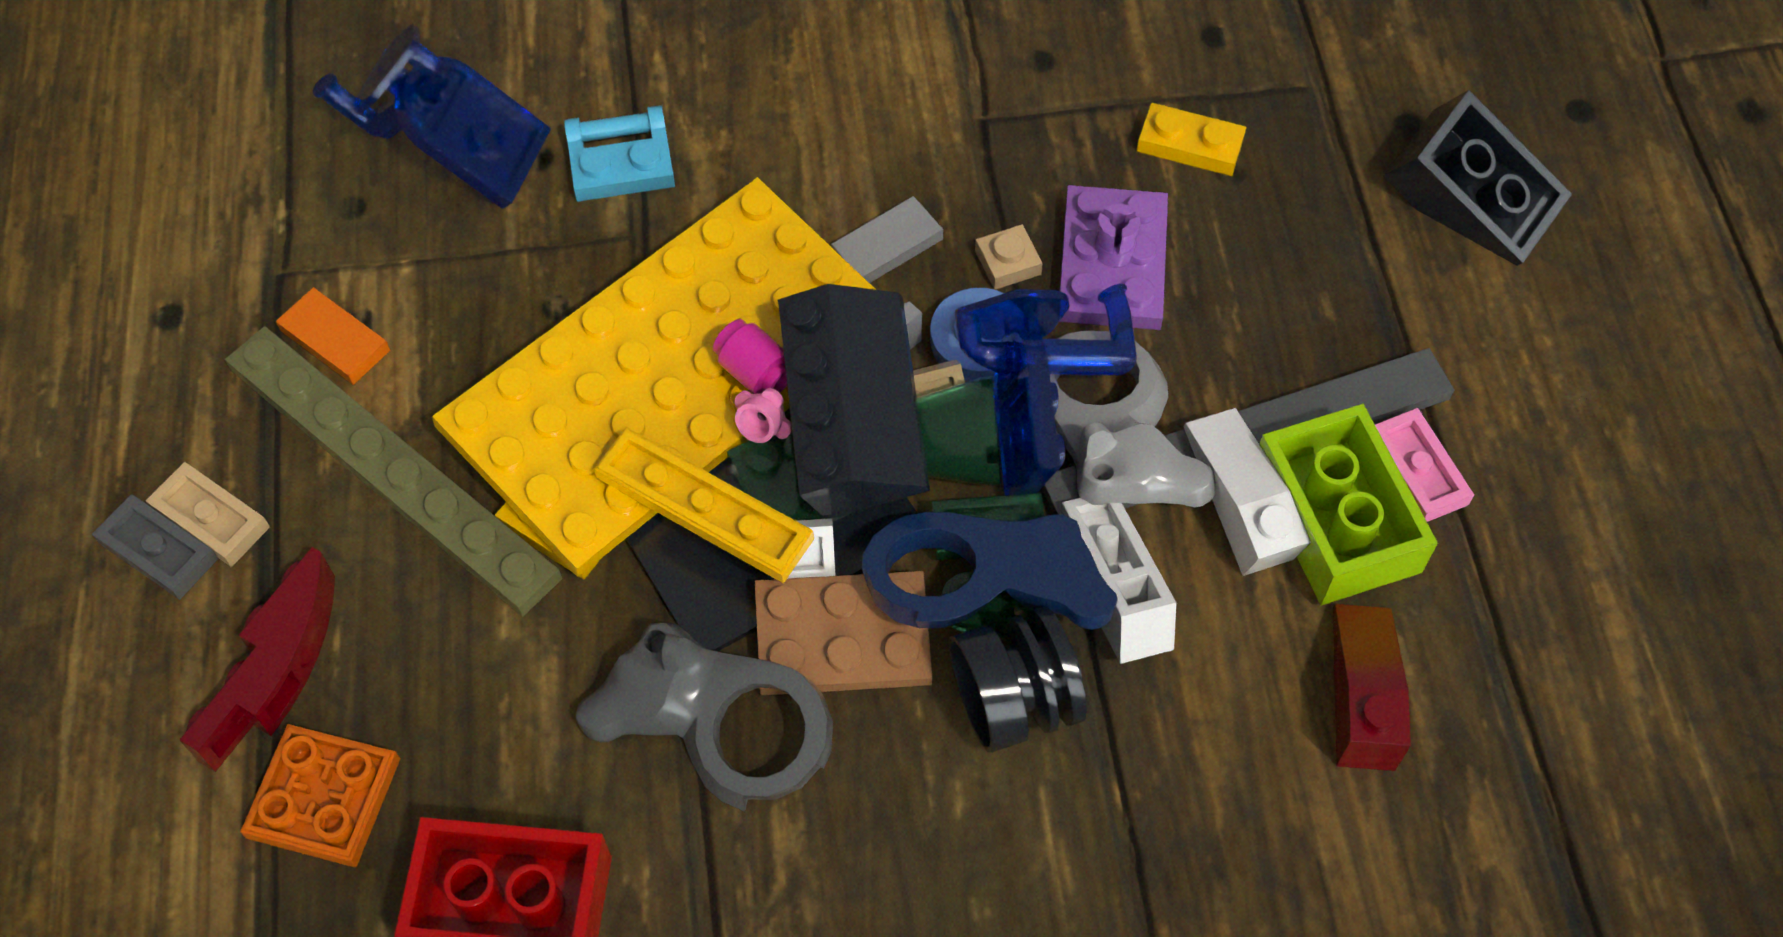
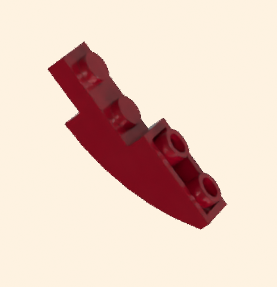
M311 547L301 561L294 562L286 570L281 585L267 602L259 605L251 612L246 620L244 629L239 634V637L251 652L246 660H242L233 666L226 677L225 685L208 706L200 708L192 716L185 734L180 738L182 744L196 760L214 772L219 769L253 726L269 736L273 735L293 707L318 659L330 621L334 599L335 575L323 554L314 547Z

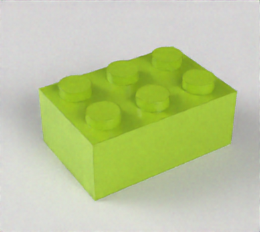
M1364 403L1262 435L1260 446L1290 490L1310 539L1309 545L1297 556V559L1321 606L1423 572L1438 542Z

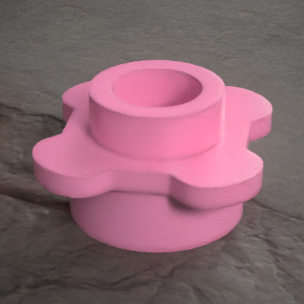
M767 388L763 393L751 394L743 390L735 397L734 402L738 409L735 414V423L740 433L748 440L755 443H765L774 435L780 439H785L791 434L792 423L785 417L782 405L784 400L777 390Z

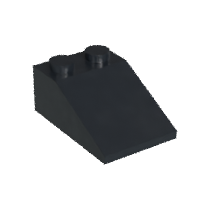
M1470 90L1435 108L1383 175L1416 210L1516 266L1526 260L1572 195Z

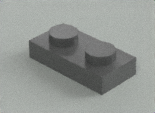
M133 494L92 533L101 546L179 600L218 560V557L210 547Z

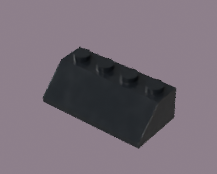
M825 284L778 299L799 495L824 518L830 519L930 491L904 303L900 293Z

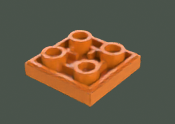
M287 724L240 832L249 840L357 868L399 764L400 757L397 752Z

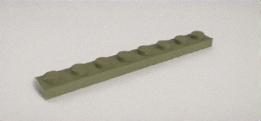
M266 326L261 328L225 359L228 367L235 375L522 617L562 580L561 573L556 566Z

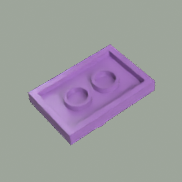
M1068 185L1058 322L1161 330L1164 306L1168 193Z

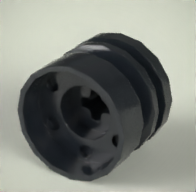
M1047 605L1028 611L1027 622L1020 615L1006 619L1007 646L1003 645L1000 637L989 624L949 637L951 663L965 710L981 745L988 753L1028 740L1027 712L1031 713L1033 719L1044 733L1057 731L1059 718L1066 726L1078 724L1086 719V696L1077 656L1059 620Z

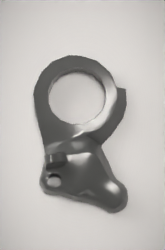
M650 623L644 630L640 640L618 658L604 684L580 702L576 713V720L580 731L589 739L600 743L610 742L622 735L628 734L652 736L678 735L682 737L690 760L705 788L720 801L744 812L748 799L775 800L801 789L820 767L824 769L832 749L833 720L824 695L811 680L797 670L776 662L710 650L700 645L684 629L674 623ZM756 688H777L788 693L799 704L805 721L804 742L797 758L783 771L768 777H747L738 773L725 759L719 742L720 723L727 708L741 694Z

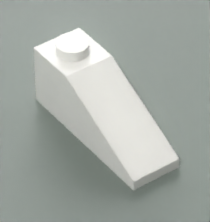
M1233 408L1185 423L1183 427L1196 459L1209 465L1214 472L1215 496L1212 500L1242 576L1294 560L1309 545L1310 539L1290 490L1237 409Z
M1082 498L1062 502L1063 514L1077 521L1081 537L1089 548L1099 573L1108 586L1117 594L1118 601L1110 623L1103 626L1102 629L1120 664L1174 650L1176 601L1122 503L1092 505Z

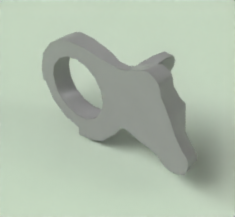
M1111 331L1068 333L1046 346L1036 363L1033 380L1034 402L1041 418L1056 434L1074 460L1077 468V491L1079 497L1092 505L1109 503H1171L1200 507L1211 501L1215 496L1214 472L1211 467L1198 459L1183 455L1155 428L1169 398L1168 383L1159 365L1135 340ZM1088 360H1104L1124 367L1134 376L1137 386L1130 395L1118 402L1093 405L1084 404L1070 398L1059 388L1056 380L1065 369L1075 363Z

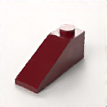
M1335 604L1333 607L1336 765L1337 767L1395 771L1411 747L1409 690L1392 608Z

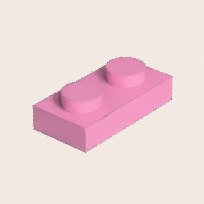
M1418 408L1375 424L1427 522L1470 504L1474 493Z

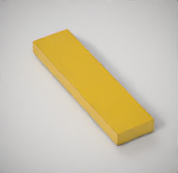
M625 427L594 468L597 479L783 584L814 541V531L627 427Z

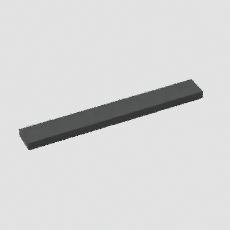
M1428 348L1238 412L1260 444L1263 434L1363 403L1374 424H1378L1418 408L1420 410L1450 400L1454 388L1431 349ZM1185 429L1165 435L1168 441L1183 455L1196 459ZM1076 465L1041 476L1040 487L1053 515L1063 514L1062 502L1081 498L1077 491ZM1122 503V505L1124 506L1125 509H1126V508H1129V507H1132V506H1135V505H1138V504Z

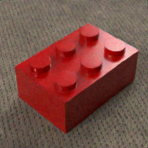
M420 817L394 937H599L612 860L604 836L599 833Z

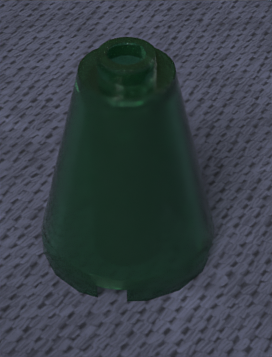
M992 376L980 377L917 397L928 477L986 486L1001 485Z

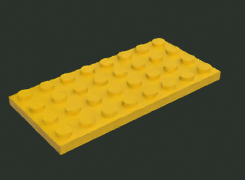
M757 177L432 416L433 423L437 430L567 567L579 577L658 513L597 479L594 468L625 427L707 472H710L749 441L740 433L736 426L735 414L738 409L734 401L741 391H750L718 363V355L713 351L715 339L729 323L737 319H742L747 324L755 323L783 348L778 299L825 284L876 289ZM788 386L780 392L784 400L782 404L784 412L790 408Z

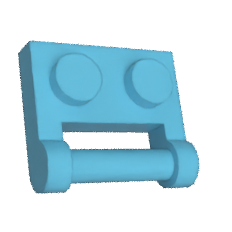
M662 105L647 107L648 112L586 122H580L579 118L564 120L577 202L675 187ZM647 132L652 134V138L584 148V142Z

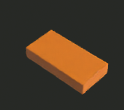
M314 287L276 320L282 333L352 385L358 382L391 351L384 338Z

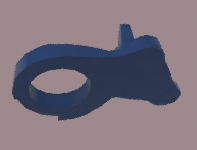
M924 512L907 515L892 521L872 537L862 559V571L876 607L894 621L919 629L944 628L968 620L1002 591L1008 593L1012 598L1030 610L1047 605L1054 614L1065 615L1075 625L1085 629L1102 628L1110 623L1118 601L1117 594L1108 586L1099 573L1094 558L1081 537L1077 521L1063 514L1014 522L979 518L951 512ZM922 548H941L955 552L966 559L974 570L970 581L957 591L942 596H919L905 592L892 582L888 573L892 565L905 554Z

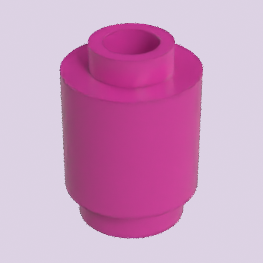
M737 319L729 323L719 333L713 344V351L718 355V363L752 394L763 393L767 388H773L780 393L786 388L787 377L784 350L755 323L747 324L744 320Z

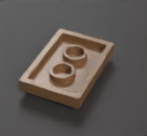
M924 571L888 573L892 582L905 592L926 596ZM864 574L787 579L784 584L776 579L755 581L758 659L776 662L797 670L811 680L821 692L927 686L932 684L928 628L919 629L896 622L876 607L867 587ZM760 688L761 696L788 694L777 688Z

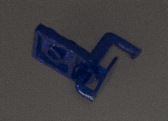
M411 24L402 31L386 48L357 97L337 82L338 78L335 74H327L320 78L312 90L315 97H322L329 105L370 135L391 138L403 129L407 137L419 149L502 209L513 203L551 130L544 122L467 64L449 57H437L420 43V31L414 24ZM407 62L413 66L409 71L404 68ZM385 90L393 94L376 109L370 108Z
M1120 283L1110 286L1099 293L1097 297L1100 303H1104L1110 340L1042 339V337L1048 335L1055 328L1070 307L1068 295L1056 290H1013L955 310L956 333L961 350L969 359L995 372L994 398L1006 504H1027L1061 468L1064 462L1065 444L1062 435L1056 433L1054 416L1058 409L1059 394L1056 383L1050 382V374L1123 375L1133 369L1137 360L1132 315L1126 296L1127 286ZM982 338L985 339V340H989V341H1001V342H985V341H982Z

